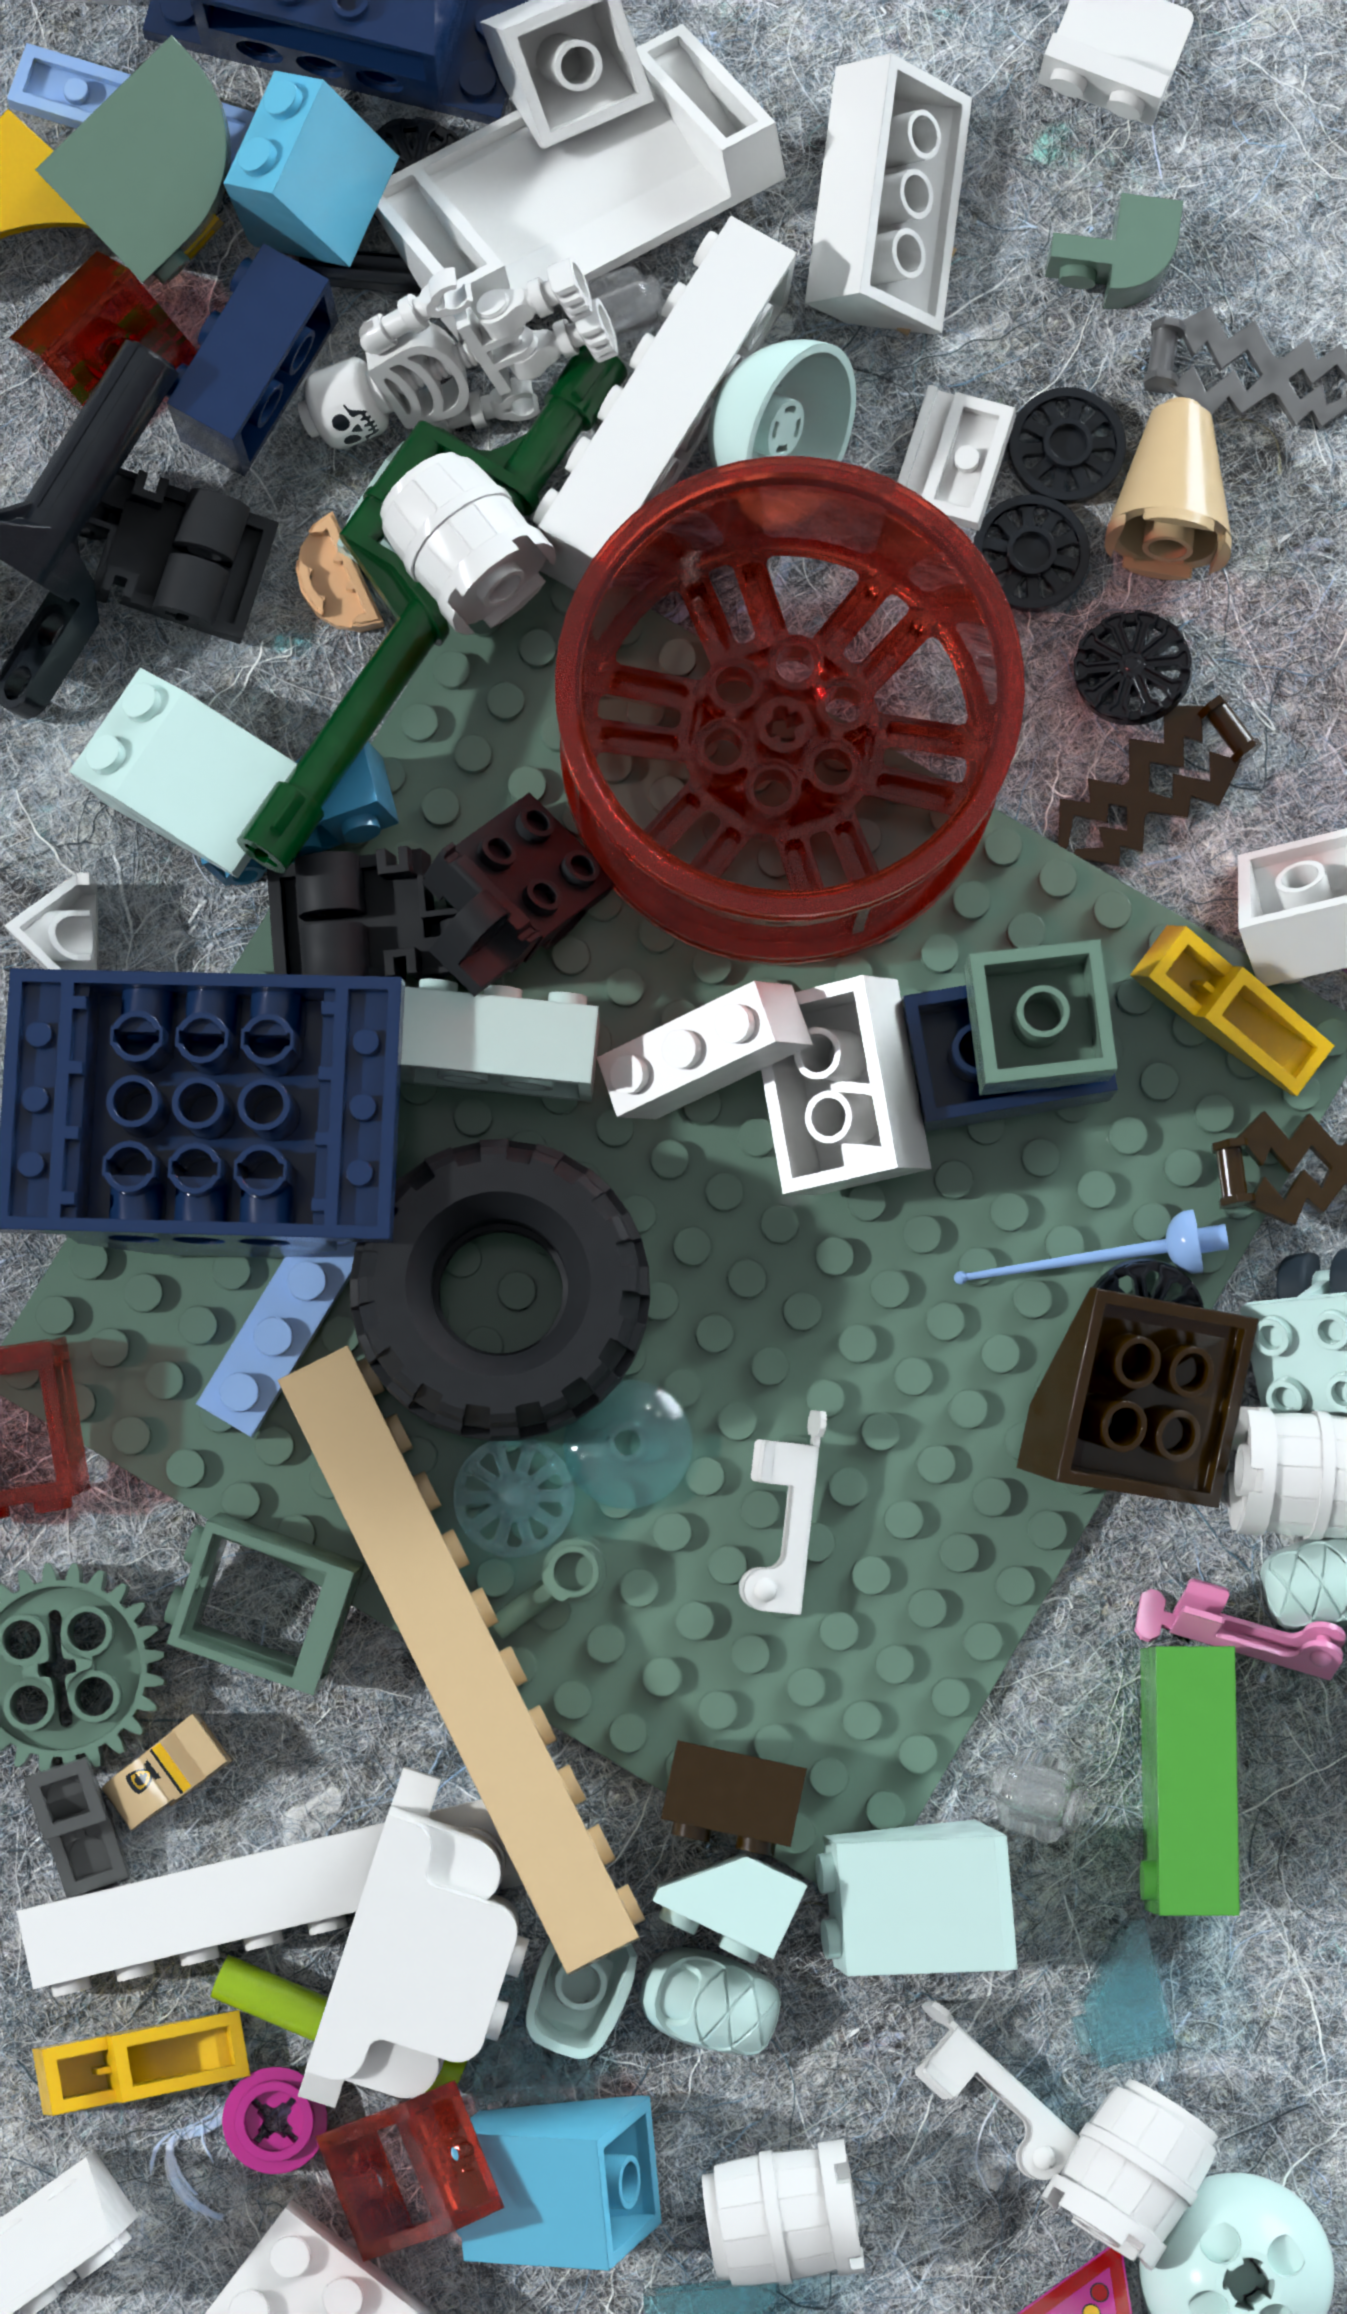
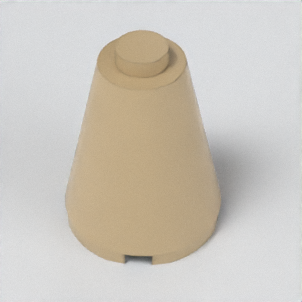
M1185 397L1171 398L1151 411L1105 534V551L1110 557L1114 550L1123 556L1122 567L1132 573L1161 580L1192 579L1193 568L1210 564L1209 574L1222 569L1230 559L1232 538L1213 418L1208 410L1193 399Z

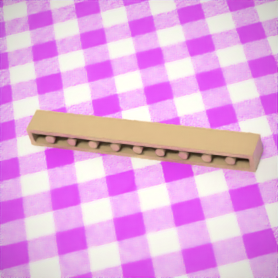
M347 1345L278 1379L284 1395L566 1973L571 1975L640 1940L641 1938L635 1925L646 1919L630 1886L627 1884L616 1890L605 1865L615 1861L616 1858L599 1824L586 1829L575 1805L587 1799L569 1764L557 1770L546 1747L557 1741V1738L540 1705L530 1710L527 1709L517 1687L527 1682L528 1679L511 1646L501 1651L498 1650L488 1629L499 1623L498 1618L482 1587L470 1593L459 1570L470 1564L468 1557L454 1529L441 1534L431 1511L442 1505L426 1472L423 1471L415 1476L412 1475L402 1453L412 1449L413 1446L396 1413L384 1418L374 1396L385 1391L378 1376L370 1367L366 1357L356 1361Z

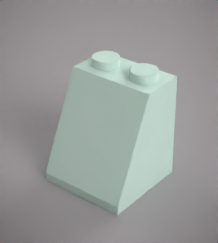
M975 1819L823 1835L824 1853L816 1855L815 1871L820 1893H828L830 1919L821 1921V1943L826 1960L833 1959L834 1967L846 1976L1008 1971L1018 1969L1007 1835Z

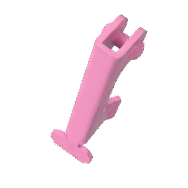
M1195 1578L1190 1579L1173 1613L1164 1611L1166 1599L1160 1591L1149 1589L1140 1596L1134 1631L1140 1640L1146 1642L1157 1639L1160 1636L1161 1628L1169 1630L1171 1634L1211 1646H1235V1653L1329 1681L1343 1660L1341 1649L1345 1644L1346 1633L1338 1625L1317 1621L1309 1623L1302 1631L1289 1633L1221 1613L1230 1595L1229 1590L1222 1586Z

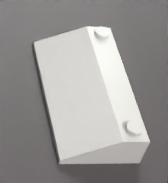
M681 24L637 47L654 98L653 102L545 149L540 148L519 111L516 110L391 175L375 210V215L421 290L428 284L429 279L434 274L445 268L455 267L456 290L461 288L464 283L471 284L473 302L470 307L476 317L480 319L483 317L480 316L476 309L477 302L484 293L490 290L514 288L526 290V283L537 277H540L543 282L548 280L547 267L571 256L579 264L588 284L786 179L776 122L684 24ZM455 315L440 318L456 339L463 342L464 339L457 330Z

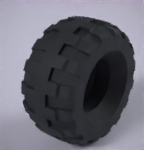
M509 1139L479 1140V1142L455 1148L449 1147L425 1158V1161L396 1180L393 1243L357 1242L350 1276L351 1314L357 1339L370 1367L389 1393L410 1412L436 1428L461 1437L491 1442L521 1441L550 1434L578 1421L600 1405L621 1382L636 1358L646 1331L650 1306L649 1266L643 1241L630 1213L612 1188L590 1168L588 1169L563 1152L538 1143L536 1145L510 1141ZM491 1233H513L534 1241L553 1259L562 1280V1304L552 1327L536 1343L522 1350L510 1353L486 1352L464 1342L448 1325L440 1301L442 1277L451 1258L468 1242Z

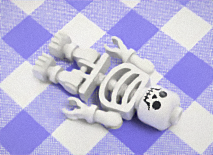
M572 256L547 267L548 280L543 282L540 277L530 280L526 283V290L523 288L494 289L484 293L476 305L478 313L483 317L480 319L476 317L470 307L473 302L471 284L464 283L461 288L456 290L455 267L445 268L429 279L428 284L421 290L419 296L416 297L413 294H408L398 300V308L385 316L377 314L361 325L359 329L360 345L366 352L367 363L358 357H349L309 375L305 382V400L298 403L299 415L306 431L312 438L320 435L330 447L338 450L349 448L382 434L389 425V413L395 412L407 429L414 428L418 421L423 420L433 426L443 428L451 434L452 429L474 424L476 430L488 427V420L494 418L515 422L528 420L540 413L538 397L536 394H533L531 380L541 376L550 365L560 358L561 354L567 359L580 353L579 347L583 345L587 346L598 363L617 356V340L613 325L602 302L598 298L591 300L584 274ZM557 304L562 306L569 319L573 321L569 323L565 318L552 324V331L548 329L532 330L526 327V323L531 321L536 313L541 318L553 314L554 306ZM455 315L457 330L464 339L463 342L459 341L456 344L443 328L430 322L429 319ZM479 363L495 388L486 395H481L479 390L469 392L466 368H471L472 365L476 366ZM508 366L512 370L515 377L510 378ZM448 375L452 376V378L449 381L441 385V380L443 377L447 378ZM425 385L427 386V388H425V389H422V390H419V389H418L419 387H420V388H423Z

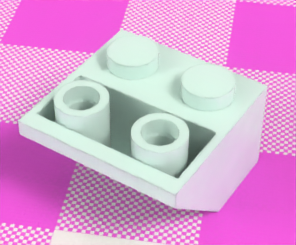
M741 1853L658 1883L653 1892L652 1901L662 1905L658 1915H660L659 1918L693 1935H695L699 1924L721 1934L718 1941L720 1948L755 1964L759 1953L774 1959L807 1885L802 1880L746 1853Z

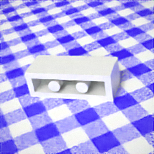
M752 981L598 1056L597 1060L617 1117L658 1119L810 1047L813 1043L793 986Z

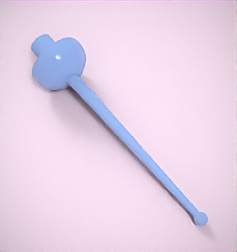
M1191 1209L1182 1211L1173 1217L1166 1231V1239L970 1273L958 1271L954 1275V1281L962 1285L967 1280L1168 1253L1175 1266L1183 1272L1198 1274L1203 1273L1201 1253L1229 1249L1228 1236L1225 1224L1197 1228L1194 1210Z

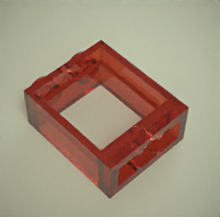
M66 1336L0 1346V1375L31 1370L39 1371L56 1475L55 1480L0 1488V1519L10 1517L9 1506L33 1502L34 1513L73 1507L72 1496L91 1489Z
M455 2080L427 2090L415 2097L406 2098L372 2111L315 2136L363 2262L456 2231L505 2208ZM397 2124L432 2215L430 2218L415 2223L411 2221L377 2133L378 2130ZM452 2147L458 2151L459 2157L457 2161L451 2155ZM377 2175H379L382 2179V2187L379 2183Z

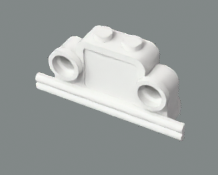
M403 1767L310 2053L298 2097L335 2108L343 2083L348 2081L394 2097L413 2098L423 2094L432 2086L442 2069L444 2060L450 2062L470 2060L480 2051L485 2038L496 2042L499 2038L509 2006L508 2002L498 1999L505 1974L518 1978L530 1939L517 1935L519 1916L513 1904L507 1899L494 1894L502 1882L506 1867L505 1853L497 1838L481 1828H459L429 1818L441 1778L409 1767Z

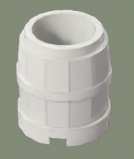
M448 452L437 454L422 461L409 470L392 487L383 501L380 511L382 530L394 551L403 561L406 572L414 581L420 582L432 597L437 600L440 613L453 629L464 635L475 634L468 624H473L483 619L492 628L522 609L546 582L538 573L544 565L545 559L554 567L556 554L553 545L539 529L526 522L514 506L513 499L505 488L497 485L484 470L468 457Z
M1240 1407L1231 1450H1237L1234 1471H1228L1227 1474L1228 1516L1231 1529L1236 1530L1235 1534L1261 1536L1266 1531L1303 1536L1304 1539L1312 1540L1347 1538V1417L1330 1415L1326 1411L1273 1413L1270 1407Z
M1128 2079L1123 2088L1119 2086L1113 2088L1090 2122H1086L1079 2133L1080 2138L1068 2157L1061 2175L1054 2174L1040 2198L1055 2210L1060 2205L1073 2213L1072 2223L1134 2262L1138 2256L1144 2267L1152 2271L1167 2247L1163 2241L1174 2229L1187 2207L1190 2208L1198 2196L1196 2192L1208 2173L1217 2153L1213 2144L1218 2136L1202 2121L1173 2101L1138 2081Z
M844 2138L818 2142V2148L795 2149L773 2152V2150L760 2151L758 2155L714 2165L713 2173L702 2174L707 2228L718 2282L730 2280L733 2287L779 2283V2286L793 2284L794 2280L819 2276L836 2270L839 2276L865 2272L863 2248L860 2247L858 2235L859 2221Z

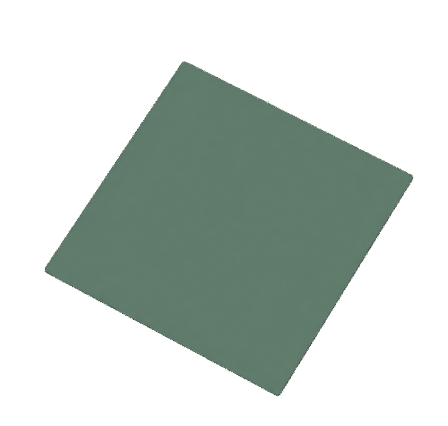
M539 571L538 573L546 581L544 585L522 609L504 622L492 628L483 619L476 623L468 624L475 633L469 635L455 631L448 623L450 629L448 637L441 646L434 644L372 741L371 745L383 757L399 824L382 829L377 837L362 843L347 842L322 852L345 851L356 853L360 856L376 854V849L385 848L396 856L397 864H399L398 847L408 846L411 849L422 848L431 855L432 864L438 853L452 842L457 845L530 792L618 882L610 893L590 908L580 922L557 944L548 950H545L542 946L539 947L530 960L526 963L523 961L517 970L513 973L508 971L491 985L519 988L523 990L522 998L548 1001L550 992H571L587 996V1005L599 1006L600 1032L597 1057L752 981L788 984L793 986L794 992H799L861 975L898 980L902 1000V997L905 995L966 985L964 966L969 954L1101 939L1118 1067L1115 1072L1118 1090L1110 1101L925 1132L932 1169L821 1195L783 1194L761 1070L658 1119L617 1117L598 1060H596L592 1102L402 1083L400 1080L396 1180L425 1161V1158L449 1147L455 1148L488 1139H509L510 1141L544 1145L563 1152L588 1169L590 1168L612 1188L635 1223L643 1241L649 1266L650 1306L646 1331L636 1358L621 1382L604 1401L570 1425L550 1434L521 1441H484L461 1437L434 1427L410 1412L389 1393L384 1385L385 1391L374 1396L384 1418L396 1413L413 1448L402 1453L412 1475L415 1476L425 1471L442 1506L432 1510L431 1514L441 1534L454 1529L468 1557L470 1564L459 1570L470 1593L482 1587L495 1613L542 1579V1565L547 1553L554 1545L566 1539L580 1538L593 1543L603 1554L607 1564V1577L603 1588L593 1598L582 1603H568L556 1600L504 1639L493 1626L488 1628L499 1651L509 1646L512 1647L528 1679L527 1682L517 1687L527 1709L530 1710L540 1705L549 1724L666 1793L677 1740L807 1768L791 1847L776 1844L774 1856L771 1857L817 1884L815 1858L817 1854L824 1853L823 1835L914 1826L1107 1490L1055 1482L1016 1468L1029 1405L1088 1290L1094 1286L1096 1281L1105 1272L1128 1260L1152 1258L1167 1262L1173 1266L1175 1264L1170 1259L1168 1253L967 1280L962 1285L954 1281L955 1273L958 1271L970 1273L1166 1239V1231L1173 1217L1182 1211L1193 1209L1197 1228L1225 1224L1228 1236L1229 1249L1201 1253L1203 1273L1189 1274L1183 1272L1196 1286L1204 1303V1308L1212 1309L1266 1215L1246 1206L1219 1209V1200L1222 1198L1217 1157L1216 1154H1212L1211 1145L1212 1143L1229 1138H1236L1263 1111L1270 1116L1288 1139L1307 1114L1310 1113L1320 1123L1347 1076V1012L1297 983H1280L1267 986L1269 990L1334 1045L1331 1052L1299 1095L1292 1096L1212 1041L1130 976L1167 925L1187 926L1232 966H1243L1255 977L1251 962L1246 953L614 587L601 606ZM434 896L435 910L454 908L445 898L439 901ZM270 909L230 973L274 974ZM405 964V986L419 988V980L407 974V964ZM453 975L444 977V980L458 983L457 992L470 993ZM1243 1149L1242 1156L1247 1192L1253 1193L1260 1178L1265 1176L1279 1193L1290 1173L1282 1167L1270 1151L1264 1164L1259 1167L1247 1151ZM491 1233L475 1238L465 1244L449 1261L440 1287L442 1311L453 1332L472 1347L491 1353L519 1351L540 1340L554 1324L560 1311L563 1296L561 1276L550 1255L534 1241L513 1233ZM67 1237L0 1346V1395L208 1520L221 1512L365 1563L352 1606L401 1635L283 1390L254 1438L196 1405L284 1258L149 1254L78 1244ZM1149 1271L1146 1275L1147 1291L1151 1292L1159 1276L1158 1272ZM1128 1275L1119 1279V1287L1127 1294L1133 1292L1132 1280ZM350 1279L294 1371L347 1345L356 1361L365 1358V1354L357 1339L351 1314ZM1178 1282L1171 1285L1164 1301L1181 1292L1182 1286ZM810 1411H824L827 1415V1425L824 1437L820 1438L801 1615L754 1609L745 1604L741 1599L739 1583L744 1573L751 1568L769 1567L778 1561L781 1554L788 1491L787 1485L759 1483L751 1479L754 1443L761 1439L810 1445L811 1435H808L807 1428ZM268 1555L322 1587L325 1574Z

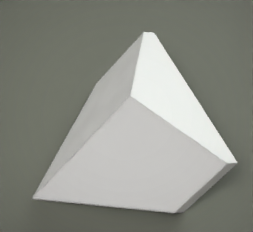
M89 872L75 873L4 925L21 948L43 969L99 970L97 883Z

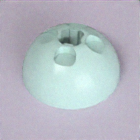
M798 339L774 343L759 349L740 362L719 388L714 399L708 424L707 440L710 460L723 489L740 508L752 517L773 526L789 524L809 511L830 485L846 452L855 417L856 382L853 368L847 355L839 347L818 340Z
M1222 2173L1205 2177L1196 2192L1198 2196L1190 2208L1187 2207L1174 2229L1163 2241L1167 2247L1152 2271L1146 2269L1139 2259L1140 2290L1148 2314H1327L1333 2296V2256L1328 2238L1318 2219L1310 2208L1289 2189L1277 2182L1254 2174ZM1250 2258H1254L1253 2262L1257 2264V2266L1260 2269V2272H1258L1256 2266L1250 2261ZM1256 2286L1261 2288L1260 2290L1258 2289L1251 2296L1246 2297L1247 2300H1244L1243 2295L1253 2291Z

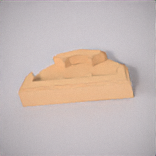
M331 511L311 526L308 531L309 535L300 547L295 569L302 597L317 617L337 629L362 633L385 627L384 621L357 563L338 552L337 543L342 530L333 511Z

